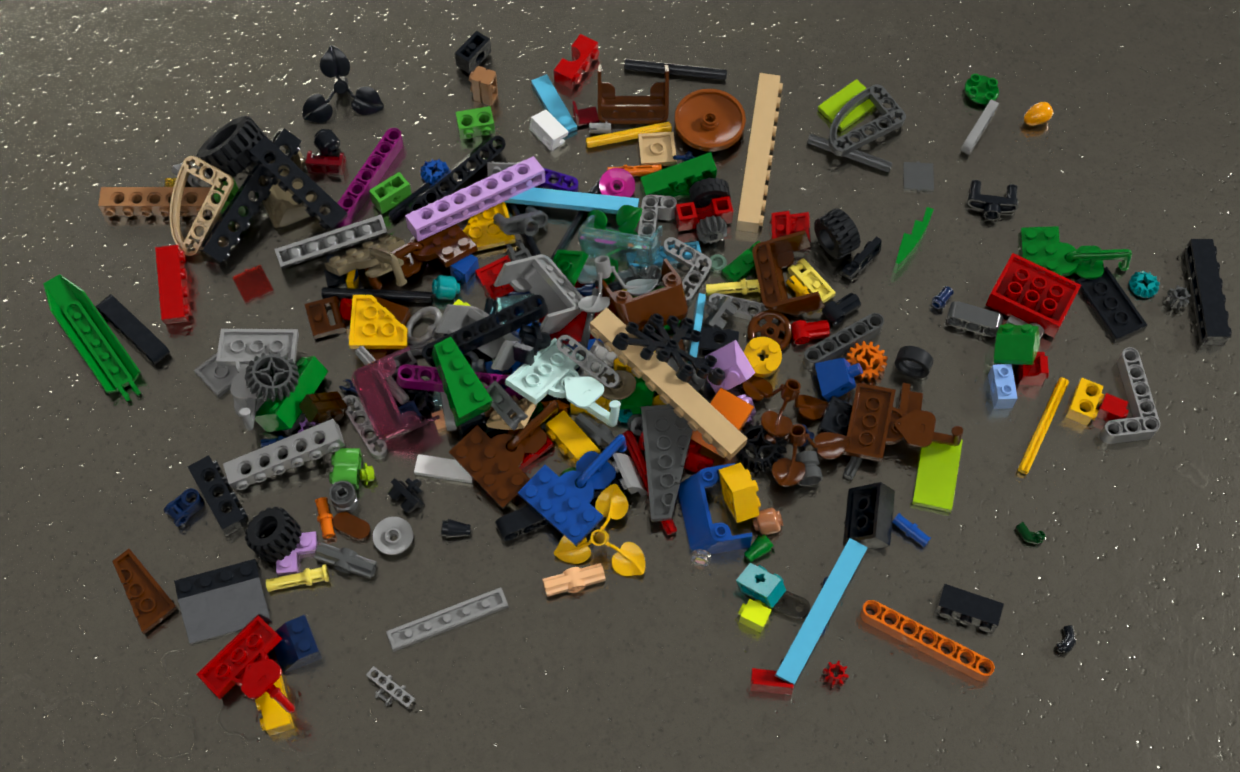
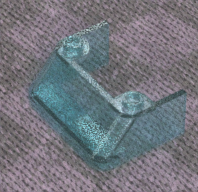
M591 215L578 232L581 251L586 252L589 255L588 258L605 255L611 260L636 263L642 267H649L660 255L663 226H658L651 237L595 229V215Z

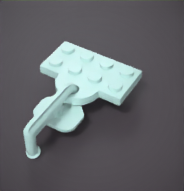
M556 338L551 340L550 346L538 351L537 356L534 355L535 362L532 366L523 364L505 381V385L535 405L549 394L557 398H566L575 406L583 408L610 427L616 426L618 422L620 401L613 400L609 403L610 412L595 403L604 393L603 384L593 377H580L576 371L579 365L557 348ZM564 344V346L562 347L563 349H564L565 347L571 349L570 347H568V346L565 345V344ZM579 353L576 354V358L578 361H583L585 359V357H583Z

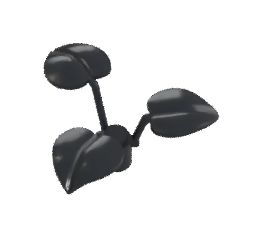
M330 45L320 60V70L329 78L336 76L334 89L327 100L321 94L311 95L304 103L302 116L304 120L315 123L328 121L333 113V108L328 103L336 92L343 94L347 91L354 98L351 103L352 109L361 115L377 113L384 107V104L377 91L369 86L358 88L356 95L352 93L351 88L348 87V80L344 77L349 74L350 62L339 48Z

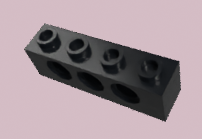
M208 455L187 466L226 537L248 525L245 521V518L248 517L243 507L238 508L236 504L239 502L234 491L229 492L227 488L230 486L225 475L221 477L219 474L221 468L217 460L212 462ZM210 477H215L212 481L207 482ZM223 492L222 496L215 497L218 493ZM232 508L229 513H224L226 509Z

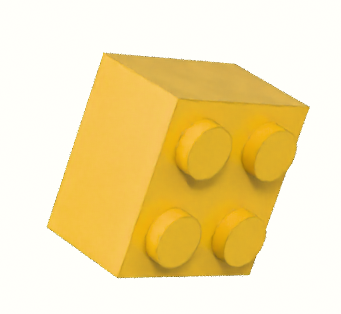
M741 462L719 469L723 500L736 522L739 523L759 516L758 507H761V503L756 494L759 489L756 481H752L749 470L745 469Z

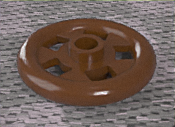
M771 310L761 311L748 324L747 335L749 342L756 338L755 333L760 332L761 337L773 339L780 345V349L783 351L792 339V326L787 317L780 312ZM774 318L781 322L779 326L772 323ZM765 319L767 323L760 327L758 322ZM772 329L773 334H767L766 330ZM779 331L785 332L783 339L778 338Z

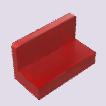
M752 668L750 691L792 695L794 684H788L775 677L777 671Z

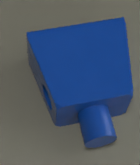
M845 358L815 363L822 396L828 401L832 396L838 398L856 387L854 377L863 374L859 363L851 366Z

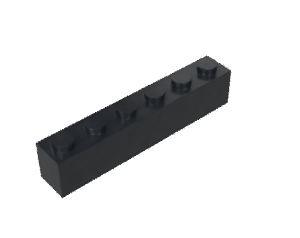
M1191 239L1185 250L1201 345H1225L1228 339L1231 338L1232 331L1228 326L1229 314L1225 309L1226 297L1222 292L1223 280L1220 278V264L1216 259L1217 247L1214 246L1213 239Z

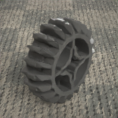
M270 351L269 355L262 353L261 357L255 356L254 361L250 360L249 366L246 368L245 380L251 394L256 393L257 399L263 396L264 401L271 398L272 402H274L275 398L282 401L283 396L289 397L290 392L294 393L295 387L298 385L299 373L293 359L288 360L287 355L281 357L280 352L273 355Z

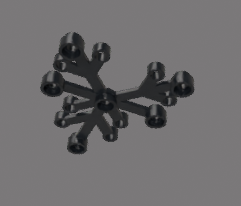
M655 313L649 317L642 332L638 330L639 326L636 323L629 322L627 324L626 331L639 339L630 338L627 334L621 332L612 341L615 348L623 351L627 349L628 345L643 346L644 348L640 356L644 360H650L653 352L660 348L656 358L661 362H666L669 356H672L679 367L676 376L683 382L690 381L693 376V368L685 364L682 357L691 362L698 377L705 379L708 375V380L714 385H721L725 379V372L722 369H712L717 363V359L714 356L707 355L706 358H696L680 349L678 343L681 339L699 342L702 337L699 331L693 330L695 322L690 318L682 319L678 325L679 319L672 315L669 316L666 324L670 326L674 333L673 338H670L663 327L664 318L660 314Z

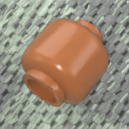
M773 507L760 510L759 516L753 520L755 530L760 531L762 535L765 534L766 536L780 532L781 526H784L780 511H776Z

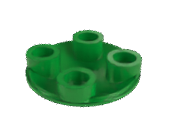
M972 74L965 83L966 95L976 103L988 104L991 99L995 101L999 95L998 81L995 78Z

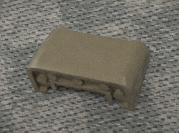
M299 150L296 155L291 157V160L303 170L306 160ZM287 169L283 170L280 175L287 176L289 171ZM260 176L259 184L264 186L266 180L263 176ZM297 181L292 186L295 189H300L303 184ZM278 183L271 187L269 190L271 194L266 200L262 201L275 228L286 227L311 217L305 211L306 207L302 203L298 205L291 198L293 195L288 190L284 192L278 186ZM313 194L306 197V200L309 202H314L317 199Z

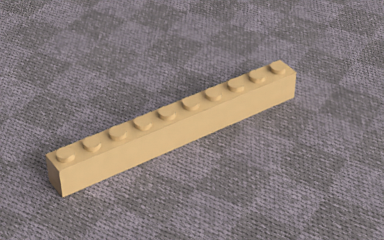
M760 73L737 220L736 230L758 233L759 226H763L764 216L761 215V211H765L766 200H763V196H767L768 185H765V181H769L771 171L767 170V167L771 166L773 157L769 153L774 150L775 143L771 139L772 136H776L777 126L773 125L774 122H778L779 112L776 111V108L780 107L781 101L778 93H782L783 83H780L779 75Z
M605 308L590 322V333L592 336L604 342V346L609 352H614L623 365L627 364L637 378L641 377L651 391L655 390L665 404H670L674 408L673 410L680 418L684 417L692 430L700 432L706 443L712 444L717 448L716 451L721 457H726L730 461L746 445L748 438L689 383L678 379L676 371L666 362L659 361L656 358L657 354L653 352L650 360H644L640 356L644 348L643 346L628 345L624 351L615 348L612 341L621 332L627 334L630 338H639L628 333L625 329L626 325L608 308Z

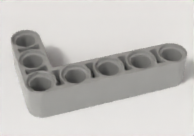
M1128 347L1121 353L1117 360V365L1133 418L1108 421L1100 433L1101 440L1107 444L1151 439L1160 428V420L1139 352L1132 347Z

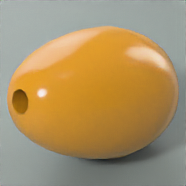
M1039 102L1026 112L1024 122L1029 126L1046 123L1051 119L1053 109L1049 103Z

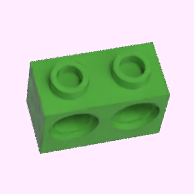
M491 106L456 112L460 139H471L473 137L495 134Z

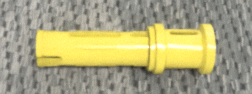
M743 278L740 282L705 285L706 296L714 293H741L747 295V293L759 292L761 294L758 279L746 280Z
M324 564L322 567L315 569L305 568L300 573L266 579L267 591L271 592L303 584L312 586L313 583L321 581L329 582L327 565Z

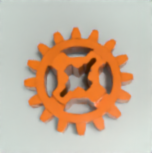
M863 341L861 346L855 343L854 348L850 347L846 359L851 366L857 363L861 365L863 374L858 375L860 376V381L867 378L868 382H870L872 377L877 380L879 375H883L884 369L887 367L886 361L888 358L884 356L885 350L879 351L880 345L874 347L873 342L866 345V342Z

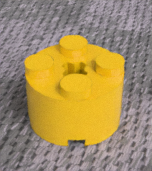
M768 337L753 338L744 349V354L755 371L754 376L765 379L777 371L782 360V351L780 345L773 339ZM760 355H763L764 361L760 360Z

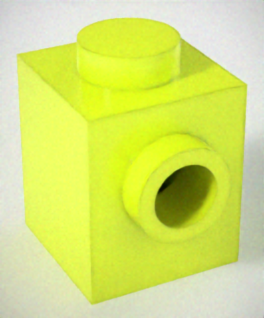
M749 599L747 604H742L738 612L741 615L739 622L761 633L770 617L771 609L765 607V604L759 600Z

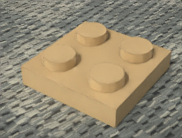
M674 132L638 134L641 165L661 164V166H673L677 164V160L673 159V156L676 155Z

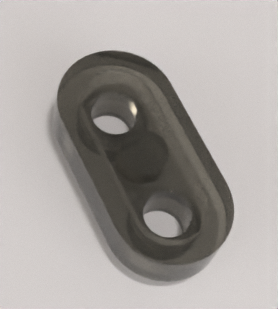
M786 591L780 598L784 603L779 604L777 602L773 607L775 610L796 619L805 618L810 611V604L805 598ZM796 607H801L803 611L798 612Z

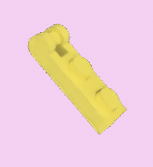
M804 258L800 259L795 266L791 265L788 267L789 274L791 276L795 275L803 286H807L809 293L819 291L823 303L835 296L836 292Z

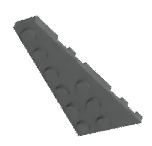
M670 404L641 407L651 522L672 519L693 430L688 425V421L684 417L680 418L677 416Z

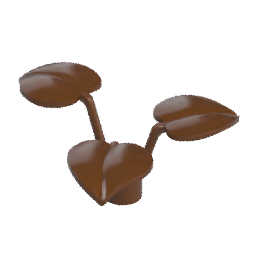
M754 375L742 383L744 393L755 401H762L764 397L770 399L781 391V398L784 400L779 414L774 411H766L761 416L762 426L775 437L787 436L790 433L791 426H793L790 418L782 416L788 402L795 399V407L799 408V414L809 420L820 419L828 405V402L808 395H799L801 385L795 379H788L785 385L781 384L775 391H773L772 385L767 380Z
M795 424L791 426L790 433L784 439L787 443L790 440L793 444L792 460L788 458L779 459L772 466V475L779 485L784 487L793 486L804 478L806 472L804 463L795 461L797 447L802 446L808 440L813 448H817V453L820 457L831 460L840 457L850 443V438L838 433L824 432L815 436L813 442L810 434H806L805 427L801 424ZM766 435L767 441L776 445V440Z

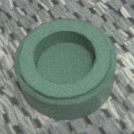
M715 254L710 257L712 261L710 271L722 273V270L727 266V260L724 256Z

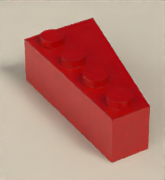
M179 245L155 247L161 320L165 324L188 322V316L191 315L187 300L189 290L187 287L185 252L181 250Z

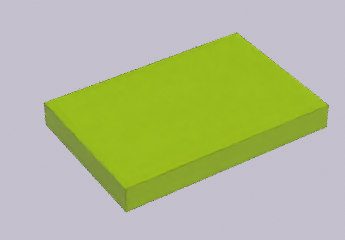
M856 79L820 104L817 110L832 123L841 108L854 96L867 88ZM870 99L866 100L844 118L838 130L840 132L844 131L876 108V106Z

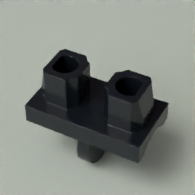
M533 321L531 326L521 325L519 330V337L522 338L521 343L534 347L535 356H537V347L544 349L550 346L551 337L548 333L541 332L538 322Z
M394 478L391 481L393 486L389 490L388 495L395 501H398L404 495L407 499L400 506L405 512L411 513L417 507L422 508L425 505L414 493L416 492L420 495L423 492L419 488L422 484L419 479L412 481L408 478L405 481L408 484L407 486L403 481H398Z

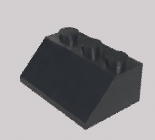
M882 482L849 489L844 533L845 545L849 538L871 549L890 546L895 497L893 489Z

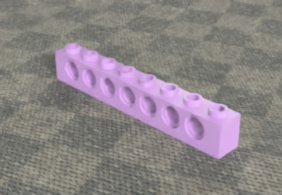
M534 156L523 160L516 165L405 215L407 228L419 242L520 193L545 183V170Z

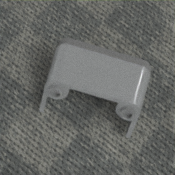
M540 254L504 263L493 284L495 287L510 284L517 292L530 291L532 295H541L548 307V314L540 326L541 332L548 334L559 332L582 312L578 308V303L583 296L546 255Z
M448 304L435 332L450 334L489 316V314L474 306ZM513 331L477 349L493 358L491 366L493 370H509L516 362L514 360L513 345L516 342L521 343L522 338L519 337V333Z

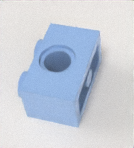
M1012 364L992 365L988 373L993 409L1013 408L1018 398Z

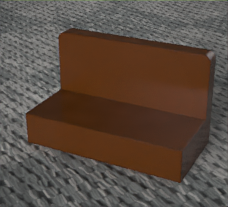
M903 383L899 394L898 409L904 414H908L915 409L921 410L923 393L910 391V384Z

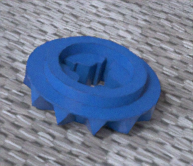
M431 159L429 162L425 161L424 166L421 167V177L426 183L432 184L446 173L449 167L446 162H442L440 159ZM437 167L438 171L432 176V170Z

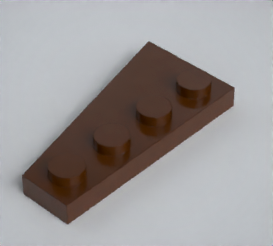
M127 549L112 561L143 634H146L178 609L130 549Z

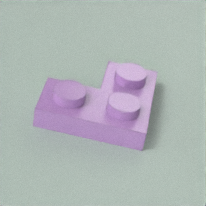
M316 531L302 533L299 537L301 540L296 545L297 548L292 550L291 554L285 556L283 560H277L276 573L278 576L298 573V555L315 553L318 546Z

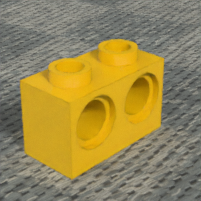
M1081 378L1065 417L1088 426L1089 422L1097 417L1099 410L1096 409L1097 404L1100 405L1104 398V394H1102L1104 386Z

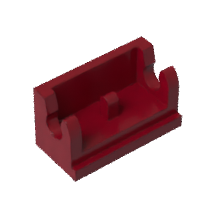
M312 151L307 152L305 165L308 173L344 175L346 163L344 153H340L339 157L315 156L312 154Z

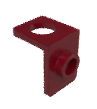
M572 101V113L577 126L587 125L590 122H599L596 107L577 110L575 101Z

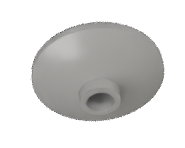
M400 517L383 519L376 525L373 531V542L376 548L387 555H397L409 548L413 540V531L410 524ZM392 536L397 537L395 541L390 540Z

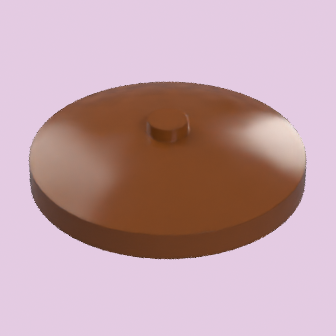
M701 89L688 94L680 101L675 111L674 122L678 135L686 144L695 149L710 152L724 150L735 144L744 132L746 116L740 102L729 93L717 89Z

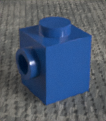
M470 254L450 266L451 275L456 280L467 283L475 273V270L479 268L478 258Z

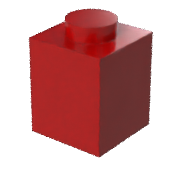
M1106 393L1098 408L1097 418L1107 422L1126 419L1129 412L1126 409L1128 401Z

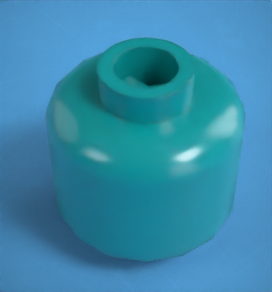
M439 275L436 279H433L432 294H435L437 299L453 300L456 294L460 293V283H457L454 276Z

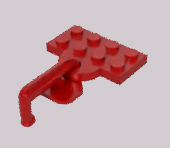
M259 615L196 674L219 699L236 684L241 687V691L249 699H257L267 691L270 694V698L274 699L286 712H295V706L281 692V689L274 685L280 678L282 669L273 659H269L267 655L282 638Z

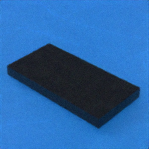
M1108 267L1104 268L1103 275L1097 279L1080 278L1075 280L1076 283L1081 285L1080 293L1114 342L1139 332L1148 326Z

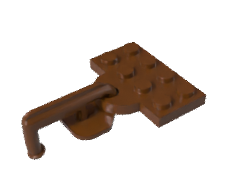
M455 224L419 242L413 236L409 243L397 248L392 253L404 261L401 269L404 277L407 278L420 271L423 261L438 258L447 268L476 252L478 249L477 245ZM368 277L372 289L380 290L382 284L377 280V277Z
M857 383L847 432L850 443L843 455L882 462L885 445H894L903 439L911 446L922 448L928 447L932 442L950 446L960 445L963 434L961 426L953 427L951 430L952 435L934 432L936 418L931 412L915 409L908 414H904L900 409L893 407L895 389Z
M552 401L533 419L530 417L525 428L508 430V434H499L493 438H490L477 425L449 451V454L504 509L518 496V492L530 480L519 467L523 463L525 454H534L546 444L547 435L540 425L548 417L554 418L559 414V405L556 401Z

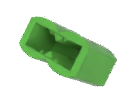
M340 448L335 454H332L331 463L334 469L329 475L330 484L333 485L338 481H348L354 486L355 490H358L360 482L359 470L361 469L362 462L360 448Z

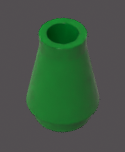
M763 534L761 537L758 536L743 554L749 562H753L755 559L771 552V548L774 545Z

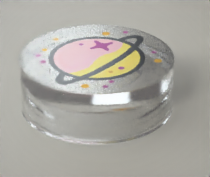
M700 549L692 552L691 561L694 564L700 566L710 565L712 556L709 552Z

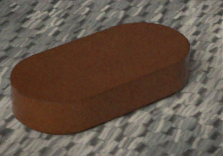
M340 512L333 518L334 528L352 539L364 541L371 534L370 525L352 514Z

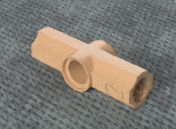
M599 563L581 569L579 567H572L565 570L562 574L544 578L542 581L545 593L549 597L567 591L569 593H576L585 589L586 586L604 582L606 578L603 566Z

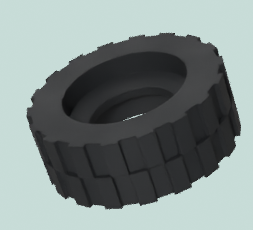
M702 179L693 184L689 189L690 200L694 202L695 208L707 207L714 198L730 196L729 185L724 179Z

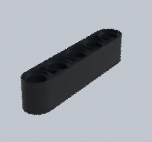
M109 294L95 306L154 365L170 353L169 349L112 294Z

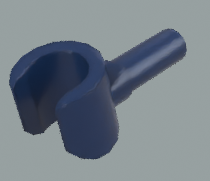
M689 150L684 155H674L673 159L687 161L696 157Z
M349 379L343 380V382L348 384V388L339 386L340 390L344 392L350 390L363 397L367 394L353 386L352 381Z

